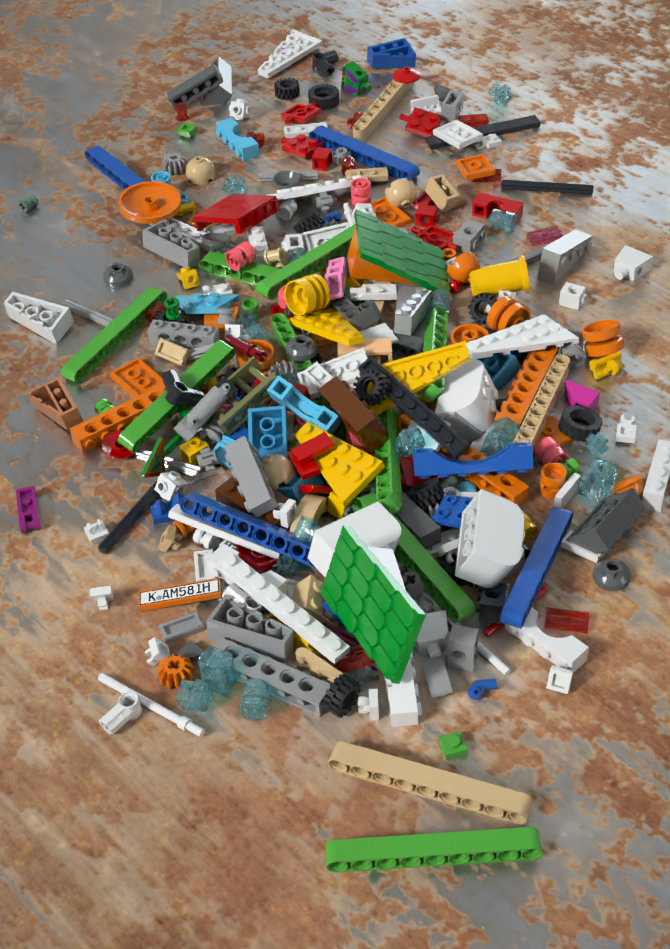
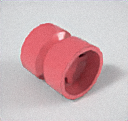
M357 178L351 182V202L353 206H356L357 203H371V183L368 179Z
M244 241L236 246V248L226 252L225 259L231 269L238 271L256 259V252L250 243Z
M552 437L543 438L534 448L535 455L544 465L548 463H565L569 459L568 454Z

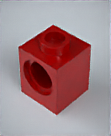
M318 147L312 155V169L327 172L333 162L332 149Z
M419 204L415 212V226L427 228L430 224L435 225L439 222L440 214L438 213V207Z

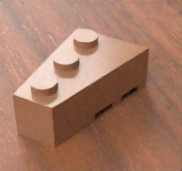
M59 376L27 392L36 409L66 430H70L69 428L84 422Z

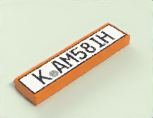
M220 578L139 591L140 611L222 598Z

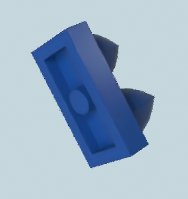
M177 493L172 502L165 503L162 500H158L154 505L150 506L154 525L175 521L168 517L169 511L176 504H180L184 496Z

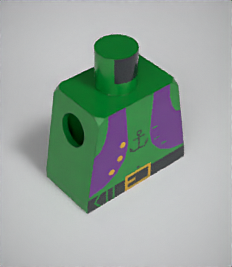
M354 61L344 65L341 89L356 96L363 92L369 93L372 86L368 84V73Z

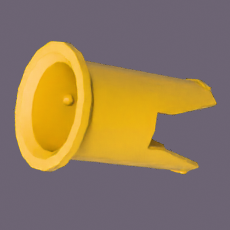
M520 255L518 260L486 266L471 271L469 274L472 295L483 292H490L494 295L499 294L500 290L510 292L523 290L526 294L530 292L529 276L524 255Z

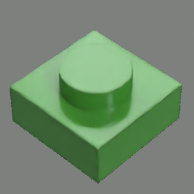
M184 122L177 129V134L190 138L197 131V125Z
M461 731L439 736V743L446 760L468 755V749Z

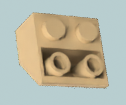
M444 174L429 178L425 191L441 212L468 202L453 182Z
M309 575L295 584L292 600L321 624L326 623L333 628H337L338 621L322 607L325 601L320 593L324 585L323 582L313 575Z

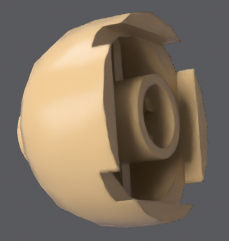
M197 156L190 160L186 166V178L192 184H207L208 180L212 179L213 181L216 177L214 164L208 158Z
M407 178L398 179L390 184L391 187L389 189H385L384 194L388 202L399 209L408 208L416 199L417 191L411 179L410 181Z
M269 454L262 459L263 470L269 479V482L266 484H269L275 490L280 488L279 484L282 482L285 485L289 483L297 474L291 460L284 455Z

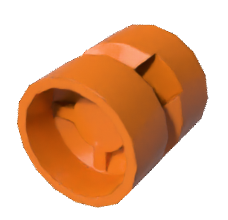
M548 463L542 467L540 493L543 497L555 499V495L565 484L567 470L563 465Z

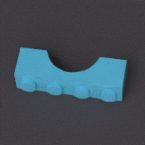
M232 117L216 122L217 136L236 153L237 157L247 161L259 156L258 143L252 137H240L238 123Z
M279 375L267 389L273 400L282 406L285 405L288 410L304 421L331 435L341 424L337 414L325 406H320L310 401Z

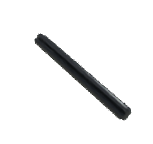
M519 180L501 181L502 189L593 194L594 190L593 185Z
M157 481L98 545L100 553L107 554L158 497L159 493L154 490Z

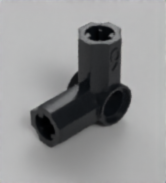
M333 50L326 53H314L312 69L321 71L328 77L332 76L333 72H335V67L332 64L339 60L337 52Z
M170 369L162 374L161 377L168 392L165 399L170 404L179 406L182 403L195 407L204 397L203 392L190 389L180 382L176 371Z

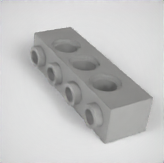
M153 320L147 330L150 346L157 347L160 338L189 350L213 344L220 340L219 328Z

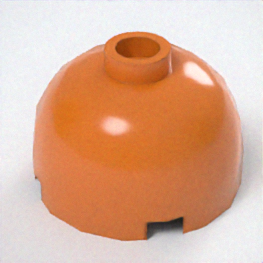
M464 252L454 259L455 263L452 266H448L447 274L452 280H459L461 284L470 283L469 274L471 271L480 269V262L473 252Z

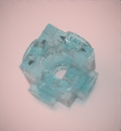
M497 81L488 92L493 97L492 101L497 105L501 103L503 106H506L513 97V94L510 92L511 88L505 84L502 86Z
M228 176L221 190L229 196L231 194H246L249 187L244 185L245 181L237 177L235 180Z
M261 322L241 331L243 335L249 334L252 340L269 342V334L263 328Z
M420 428L403 429L394 440L395 448L400 457H413V449H423L426 445Z
M182 680L175 701L188 712H207L213 700V691L203 680Z

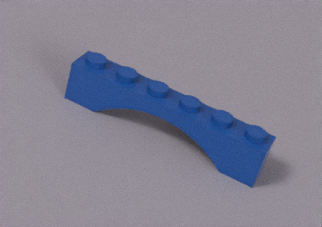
M530 442L510 443L503 450L490 457L473 461L455 460L440 454L433 448L413 449L414 475L420 479L430 478V475L449 477L450 474L468 476L469 473L477 472L478 475H487L490 471H497L499 474L508 473L509 470L528 472V469H533L532 444Z

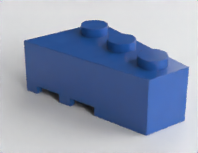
M406 38L367 47V61L372 69L412 68L416 64V53Z

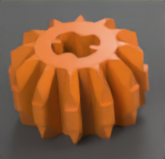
M173 653L172 657L164 656V661H159L157 676L162 686L167 685L169 690L175 686L178 690L181 685L187 687V682L192 681L194 666L189 657L184 658L182 653L178 656Z

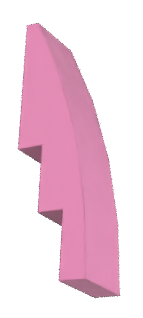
M344 257L328 261L325 281L329 287L330 300L344 296L346 286V260Z

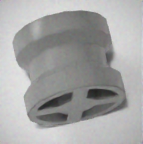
M233 308L217 309L219 314L217 323H234Z

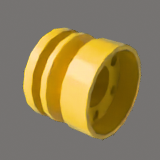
M311 274L289 281L284 290V297L289 310L293 314L301 316L325 308L330 300V291L325 279L318 274Z

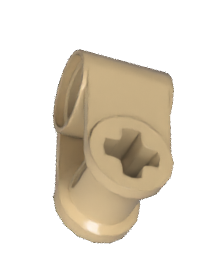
M282 247L271 251L266 249L264 251V260L268 265L281 269L289 264V254Z

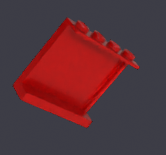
M231 194L196 214L194 219L197 231L204 229L212 223L234 224L236 234H242L278 212L279 207L276 196Z

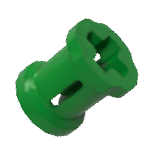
M174 297L167 298L164 301V306L167 309V319H179L181 317V312L178 309L179 300Z

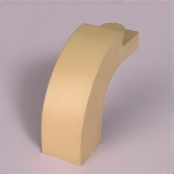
M306 494L295 511L290 532L309 539L311 531L317 525L320 516L327 512L328 502H326V497Z

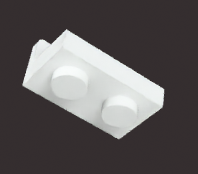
M438 95L411 100V113L414 107L441 115Z

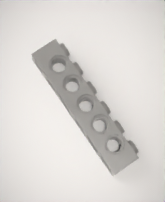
M219 637L206 654L209 669L318 717L325 710L323 708V698L327 695L326 690L330 688V684L326 680L315 678L305 671L294 669L286 663H280L273 660L270 656L259 654L251 648H245L232 640Z

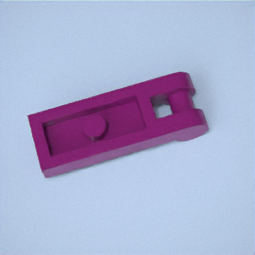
M35 486L16 489L21 533L27 532L29 529H41Z

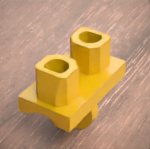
M618 351L603 356V358L598 360H591L589 365L590 370L593 371L594 378L598 380L609 374H618L619 370L623 369L621 362L622 353Z

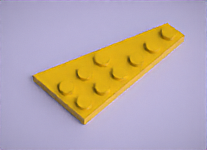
M333 307L290 318V325L343 345L353 346L364 343L363 335Z
M463 341L380 365L409 391L415 394L471 359L467 342ZM371 382L367 387L368 394H371L375 389ZM384 395L383 397L386 399L384 401L380 400L381 403L379 405L368 406L370 407V412L375 411L379 415L395 404Z
M307 422L295 434V437L302 444L325 431ZM326 432L333 441L335 448L319 455L314 460L325 480L346 507L381 472L385 465L383 461Z

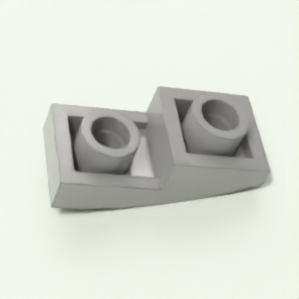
M443 656L421 661L431 698L443 697L453 693Z

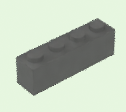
M213 64L168 91V100L177 111L223 83L222 74L216 65Z
M402 491V507L394 515L425 549L441 542L440 526Z

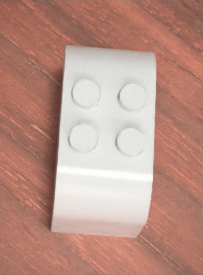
M470 360L445 375L444 389L438 396L435 414L444 420L456 412L483 433L492 424L494 412H496V400L499 396L491 377L480 360Z
M481 489L462 512L455 570L456 577L482 587L491 588L498 585L519 562L524 552L522 547L525 532L523 531L524 517L521 510L513 502Z
M378 501L315 530L308 559L326 577L343 525L350 526L367 546L393 549L395 553L401 535V526Z

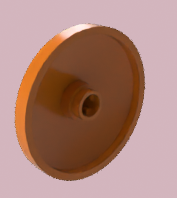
M157 181L141 182L128 187L121 193L118 199L119 211L126 219L132 222L154 224L161 220H168L179 212L181 196L175 187L167 183Z

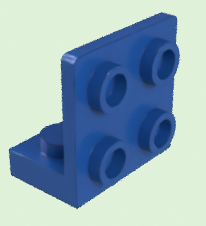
M447 494L431 519L438 525L461 529L462 512L473 498Z

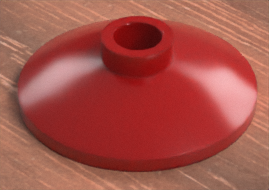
M403 67L393 73V79L404 84L416 82L421 77V73L418 70L410 67Z
M123 430L111 432L104 437L102 450L107 456L115 459H124L135 454V452H131L118 443V437Z

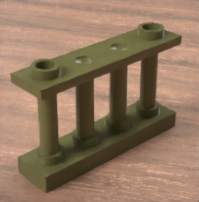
M254 356L227 378L238 388L232 395L240 388L247 395L240 402L231 396L226 401L233 408L226 414L220 409L214 413L219 418L217 421L218 425L228 436L248 420L249 408H261L271 399L267 389L277 376L273 373L268 377L260 372L262 367ZM255 376L261 383L252 389L246 383Z

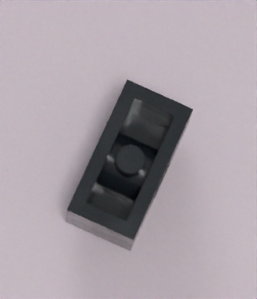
M499 583L495 587L479 589L475 613H479V622L503 624L500 623V617L509 597L510 584Z

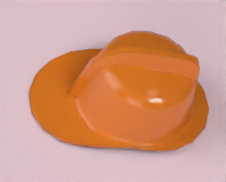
M635 474L621 480L613 487V491L619 493L633 488L639 497L644 492L643 475Z

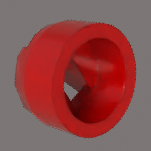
M453 279L449 282L450 293L458 294L461 292L462 285L459 280Z

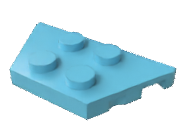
M195 293L193 295H176L180 308L186 314L217 313V309L229 308L231 302L240 301L239 294L219 295L218 293H211L209 295H202L201 293Z

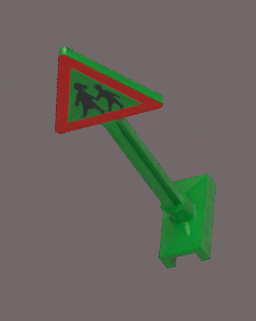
M180 407L177 410V424L191 410ZM211 416L197 432H201L203 429H205V427L209 425L210 422L213 420V416ZM179 434L165 447L163 438H158L141 473V477L160 476V473H165V458L183 440Z

